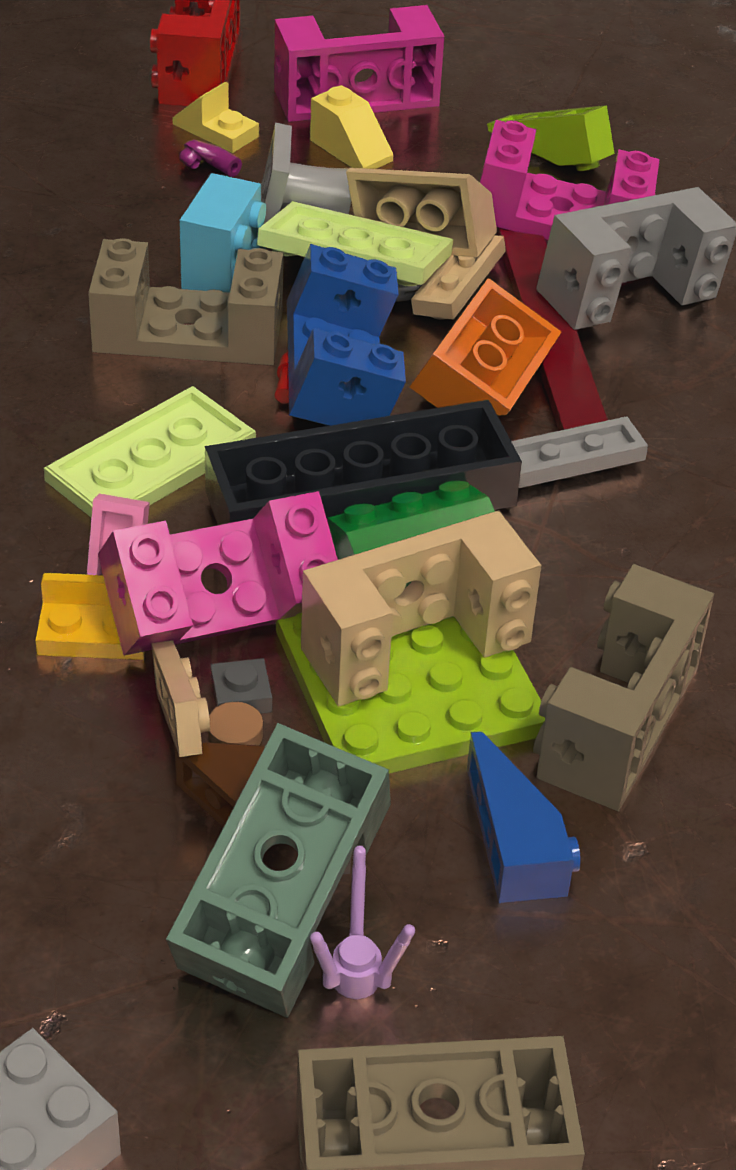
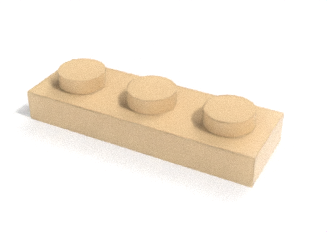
M494 235L479 257L451 255L411 298L413 314L430 316L437 320H454L505 253L504 236Z
M173 640L151 643L156 693L179 757L203 754L201 733L210 732L209 711L206 698H201L197 677H192L189 658H180Z

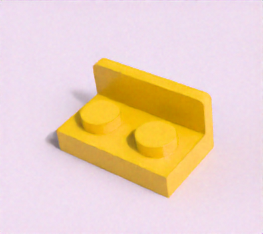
M44 573L42 575L41 590L43 604L35 640L37 655L144 660L145 651L123 655L103 575Z

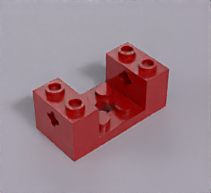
M175 0V6L170 7V13H162L158 29L152 28L150 36L151 53H157V64H153L151 84L152 88H158L159 104L188 106L200 96L222 83L228 82L240 34V0Z

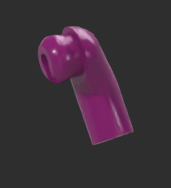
M195 139L187 141L184 144L185 149L179 154V160L191 169H196L201 160L226 175L234 177L240 172L242 167L241 159L225 149Z

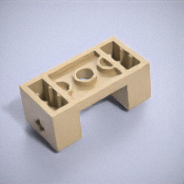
M498 510L303 570L301 649L338 707L360 699H368L378 693L387 691L391 637L427 624H434L454 616L484 658L506 650L517 649L521 645L531 642L541 564Z

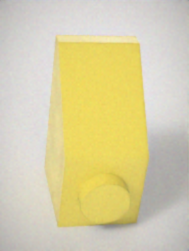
M342 85L332 87L328 91L311 98L310 140L352 168L377 169L393 161V152L368 101Z

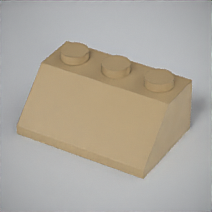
M349 168L346 171L354 216L452 238L451 255L479 257L497 232L492 193L470 174Z

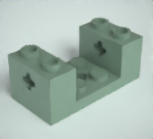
M277 723L166 938L177 968L288 1018L314 965L310 936L316 931L353 855L354 848L359 845L363 846L367 855L391 805L389 769ZM280 843L292 846L298 852V857L290 868L283 871H274L262 862L264 853L271 846Z

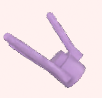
M360 845L356 846L353 851L349 937L337 945L332 958L322 934L313 932L310 936L314 952L323 970V986L327 989L335 988L339 994L351 999L367 998L374 994L378 987L387 989L391 986L392 972L415 934V927L413 925H405L383 961L380 949L370 938L364 936L366 850Z

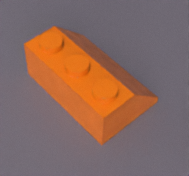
M488 278L409 388L437 408L489 400L497 415H507L561 334V331Z

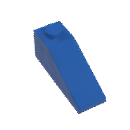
M482 731L471 732L467 773L498 902L506 903L568 897L572 872H579L580 850L576 837H568L562 814Z

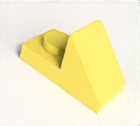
M224 82L200 96L172 117L173 125L231 153L236 152L259 137L258 122L229 109L228 82Z

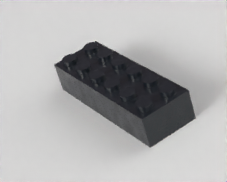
M483 400L205 446V491L218 525L253 519L270 500L317 491L320 493L328 522V517L344 514V510L349 506L356 504L376 506L392 502V498L395 495L406 492L425 494L437 491L441 484L450 481L468 482L487 495L494 510L517 506L522 460L490 401Z

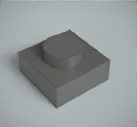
M264 658L211 664V683L216 707L228 702H243L256 708L260 714L272 712V693Z

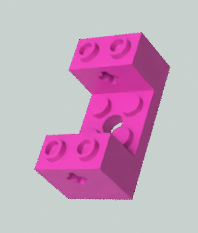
M427 5L390 8L388 33L324 39L314 16L275 19L274 90L288 122L310 120L311 98L340 85L368 101L373 113L439 106L445 36ZM363 69L373 70V74L367 80L362 82L354 80L359 71Z
M495 120L480 183L492 193L496 227L515 232L543 235L545 239H549L554 215L655 195L660 159L650 157L641 151L628 152L619 149L607 191H602L589 184H573L557 180L548 174L528 173L527 170L537 129L526 127L517 121L504 122Z
M319 491L270 500L253 519L170 535L166 521L114 530L98 552L124 656L152 650L151 643L173 640L176 645L275 624L277 620L294 617L298 613H302L303 570L338 560ZM217 569L222 572L227 580L226 592L214 594L206 590L201 581L202 571Z

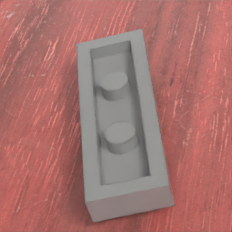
M628 416L511 441L522 460L519 488L646 460L648 449L647 443Z

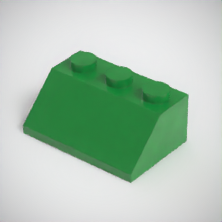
M450 481L441 484L437 491L425 494L406 492L395 495L392 498V502L376 506L371 504L349 506L344 510V514L328 517V523L339 560L495 512L490 498L468 482Z

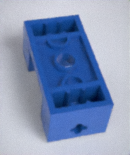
M310 244L287 299L290 416L329 426L390 416L406 383L404 353L394 350L388 345L380 344L379 336L399 295L396 267L388 266L380 260H367L345 254L340 249L334 247L324 248Z

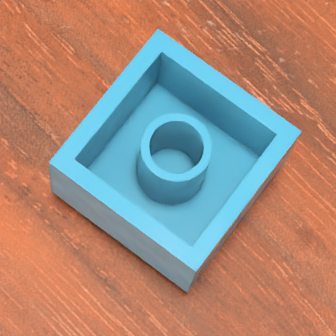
M213 173L210 174L180 219L181 289L202 291L214 289L230 292L238 249H266V247L257 245L258 228L263 225L266 216V203L261 202L260 183Z

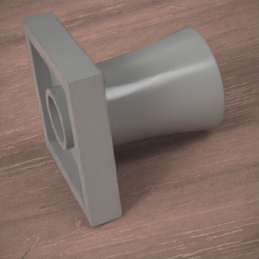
M275 123L261 183V202L266 203V216L263 224L292 201L349 214L351 196L346 174L349 168H326L290 162L292 126Z

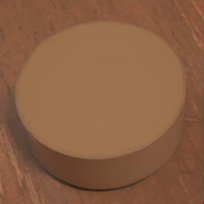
M228 702L219 705L210 713V732H207L209 743L260 745L263 738V719L260 712L253 706L243 702Z

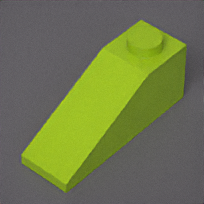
M607 105L513 114L498 119L504 122L517 121L526 127L537 129L532 153L558 166L575 165L576 171L590 170L600 166L599 160L615 154ZM495 121L487 123L488 131L491 133L493 132Z

